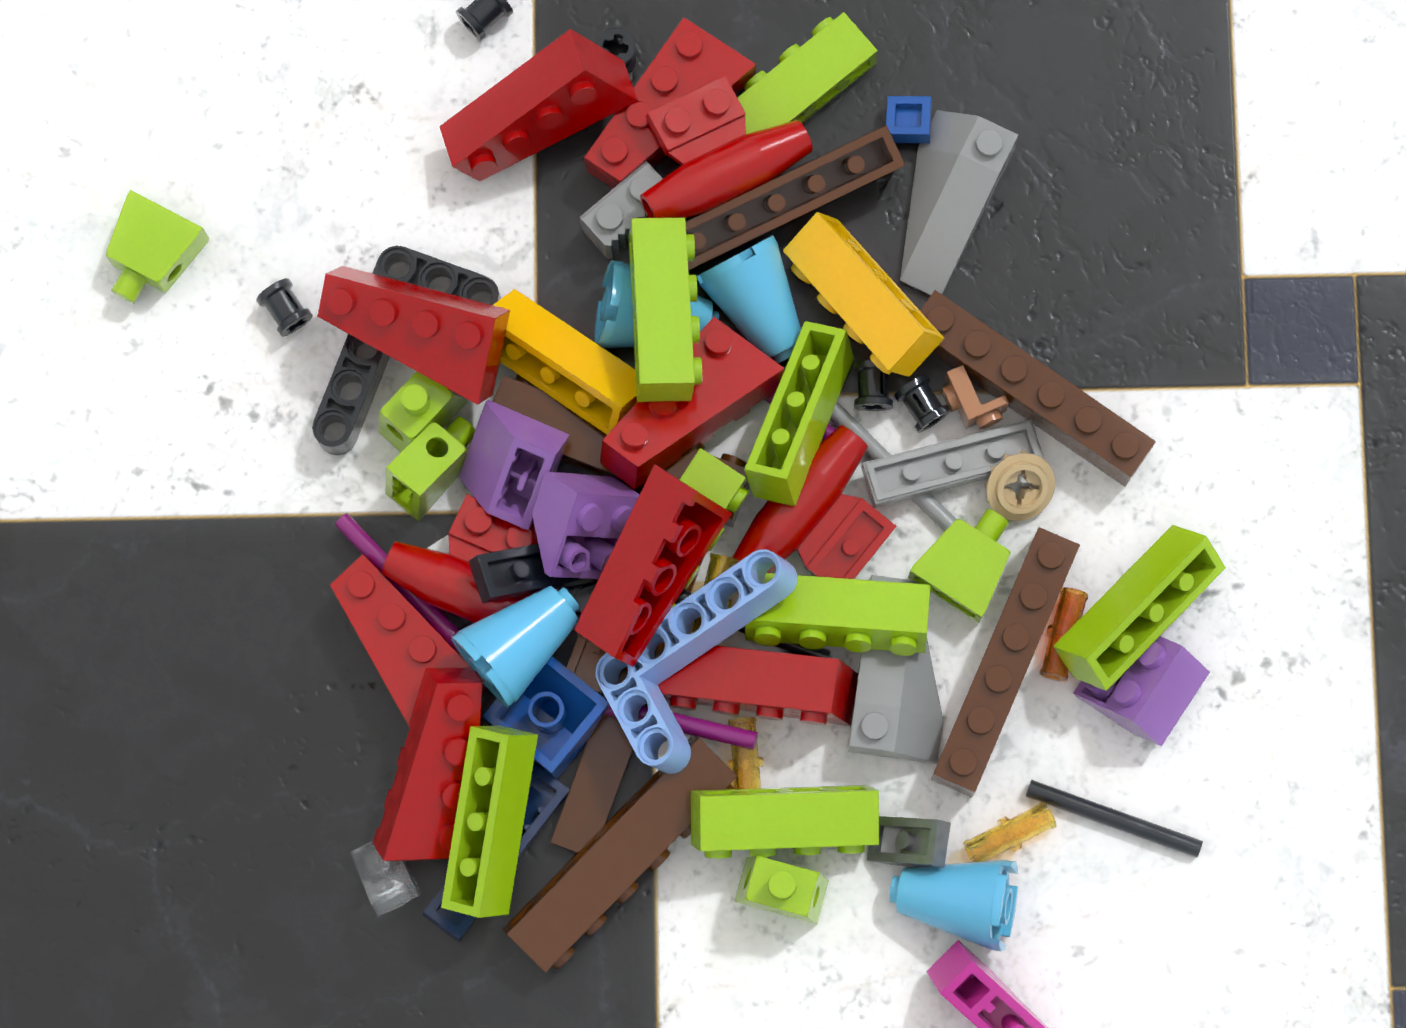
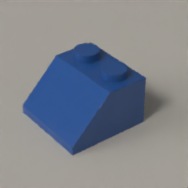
M551 656L516 702L507 708L496 699L482 717L489 726H504L538 734L534 762L555 779H558L586 745L610 704L604 697Z

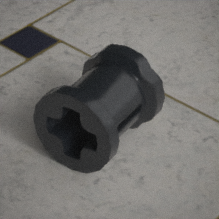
M474 0L468 7H460L455 11L463 25L479 41L486 37L485 31L501 17H509L514 13L507 0Z
M611 28L604 31L599 36L597 45L614 54L616 48H622L624 53H619L617 57L624 60L628 74L633 72L637 61L633 37L628 31L621 28Z
M289 278L273 283L256 298L259 306H265L278 324L277 331L282 337L294 333L306 325L313 317L308 308L304 309L292 292L293 284Z
M871 360L855 362L854 370L859 373L858 398L854 400V408L862 411H886L893 409V400L889 398V375L881 371Z
M923 374L910 381L894 394L897 402H903L917 422L914 427L918 433L931 428L951 412L948 405H942L929 387L930 379L927 374Z

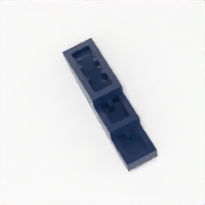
M535 763L533 764L517 864L570 791L569 788ZM444 884L423 911V916L459 942L477 917L441 908Z

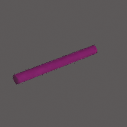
M345 513L336 521L335 526L382 573L387 554L348 513ZM385 577L443 639L458 652L451 639L458 633L459 629L439 608L426 603Z
M643 705L638 713L639 721L646 716L648 706ZM609 706L604 715L616 717L611 706ZM672 712L684 734L752 750L756 747L758 732Z

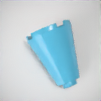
M774 236L759 242L696 276L699 285L749 343L770 358L773 357L777 363L790 358L801 327L778 243Z
M611 260L603 279L602 287H606L603 299L598 302L594 342L604 348L634 347L630 265L622 261ZM697 295V301L690 302L691 316H699L700 331L713 317L719 320V312L713 311L712 301Z
M549 586L459 630L451 640L473 671H477L485 681L483 684L508 708L519 699L576 626L579 619L575 612L580 609V606L564 587L557 592L552 586Z
M993 860L945 864L944 868L924 866L903 868L900 876H893L890 886V902L896 903L897 912L990 950L1002 952L1005 951L1006 945L1000 938L1001 936L1010 937L1018 894V886L1009 885V873L1018 874V866L1016 861Z

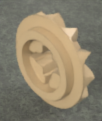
M1021 450L1020 453L1014 455L1004 454L1003 460L997 466H990V477L988 482L984 483L987 491V502L995 512L1005 519L1012 521L1030 519L1041 513L1050 503L1055 490V477L1050 465L1041 456ZM1022 472V477L1032 484L1021 487L1016 498L1012 488L1005 485L1017 482L1018 475Z

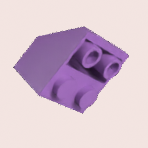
M487 400L459 479L486 513L529 530L534 522L532 511L545 471H557L570 434Z
M545 471L532 511L544 573L549 577L599 579L640 494L612 476Z
M1159 636L1107 691L1081 681L1073 694L1129 732L1162 747L1210 671L1182 645Z

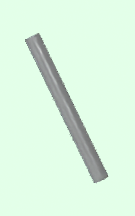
M838 402L836 403L830 420L837 427L844 425L857 434L868 445L865 454L871 460L891 455ZM932 494L912 498L944 532L956 520Z

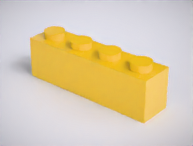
M816 212L784 248L783 252L793 262V265L790 267L793 273L806 284H812L819 291L817 295L818 301L833 314L838 313L846 322L843 329L847 330V334L860 344L865 343L872 351L870 355L871 361L884 373L889 375L891 372L910 377L944 340L940 332L838 219Z
M513 289L493 304L494 306L510 310L500 362L607 435L636 404V374L634 368L516 289Z

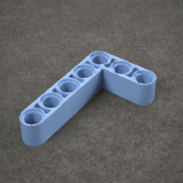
M757 550L672 607L634 667L612 657L608 653H605L599 659L595 672L597 682L637 757L643 763L667 774H675L687 766L691 757L689 742L658 685L788 597L797 585L796 569L791 563L769 550ZM776 566L774 578L770 582L765 583L766 572ZM738 591L739 597L736 604L728 609L730 596ZM701 617L700 628L691 634L693 622ZM664 642L665 648L663 653L655 659L657 646ZM625 667H628L626 679L622 683H618L620 672ZM648 704L646 716L639 721L638 713L641 707ZM668 740V750L659 759L658 750Z

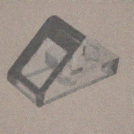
M373 841L350 853L370 903L379 917L418 897L421 891L406 860L383 861L374 847Z

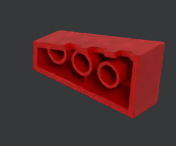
M683 18L634 86L638 101L615 113L585 155L584 160L587 172L613 189L645 161L654 169L665 159L666 155L646 119L647 112L723 76H726L737 95L742 89L745 90L744 86L756 75V64L688 19Z
M569 29L439 127L452 167L480 182L637 102L638 99L624 60L574 30Z
M341 266L325 274L317 317L479 405L491 397L494 392L510 310Z
M713 317L700 331L699 343H693V357H701L702 384L694 385L691 401L636 402L602 440L600 464L633 489L638 488L647 481L654 464L663 470L681 459L683 453L698 443L702 445L712 438L717 430L733 419L737 421L749 413L751 407L763 399L768 400L774 396L785 368Z
M654 464L598 582L581 612L580 619L574 630L612 657L634 667L732 513Z
M362 554L330 586L410 728L409 721L425 668H465L470 666ZM473 671L482 682V696H484L489 689L483 684L485 681Z
M714 646L661 682L658 687L664 698L670 700L669 706L677 709L696 710L697 704L713 706V712L726 715H739L741 710L755 712L756 717L769 720H783V717L800 719V722L813 725L831 723L851 726L858 673L841 660L834 658Z
M470 667L425 668L409 721L410 730L404 748L401 747L397 760L398 769L391 790H388L383 806L385 812L380 828L376 829L372 842L383 861L449 859L470 726H480L482 682Z

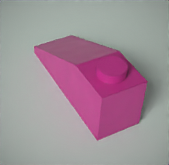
M959 940L926 971L938 992L977 1028H1048L988 966Z

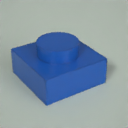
M931 96L887 97L886 125L895 143H930Z

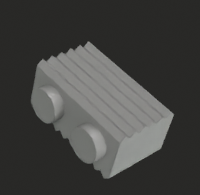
M646 161L579 217L582 231L607 259H613L614 253H620V247L627 248L631 218H648L641 204L640 194L663 178Z

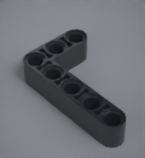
M396 245L384 250L379 256L372 273L429 288L433 279L443 276L451 280L450 287L444 293L471 299L475 293L486 291L493 296L490 305L501 299L498 286L489 277L404 246ZM406 262L410 265L407 275L398 279L388 275V271L393 264ZM350 334L347 335L312 427L314 437L323 450L337 456L346 454L356 444L390 356L379 350L370 359L364 360L356 357L357 349L364 342ZM357 382L362 385V391L357 398L344 400L340 397L341 389L347 383ZM338 422L346 425L345 434L339 440L328 441L324 438L325 430L330 424Z

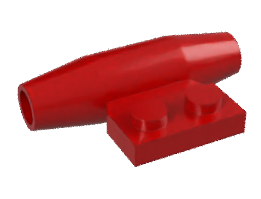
M726 76L710 82L647 112L646 119L665 155H668L682 166L640 194L643 209L648 218H688L710 211L773 180L813 151L808 132L799 120L746 134V113Z
M840 425L820 443L796 505L790 506L768 500L754 517L729 564L734 566L757 550H769L785 560L797 550L805 569L812 575L817 577L855 579L897 527L863 498L842 494L867 451L868 445L844 425ZM776 566L770 568L766 573H771Z
M466 494L448 533L449 554L395 541L387 555L381 573L426 603L476 623L533 594L482 604L468 561L480 554L538 544L534 522L529 530L523 529L486 513L474 497Z

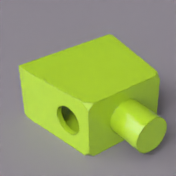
M130 190L106 251V257L111 264L122 270L111 292L132 304L135 303L146 283L162 292H167L206 246L210 238L203 227Z
M416 371L379 411L378 432L401 453L430 423L435 422L444 428L468 403V400Z
M460 416L446 429H443L435 422L430 423L386 467L385 494L419 522L460 475L467 455L465 447L472 441L475 428Z
M991 509L985 510L975 527L959 518L956 519L912 566L908 578L916 581L917 584L930 585V592L977 623H980L1011 553L1007 548L997 543L1009 522Z
M761 856L746 857L734 902L817 924L829 880L821 873Z

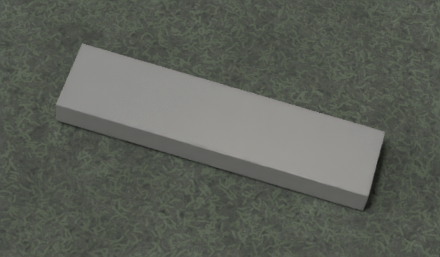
M1032 419L863 462L861 469L873 507L877 508L989 479L991 474L990 466H997L1003 460L1004 454L1014 455L1023 450L1039 455L1043 459L1044 456Z

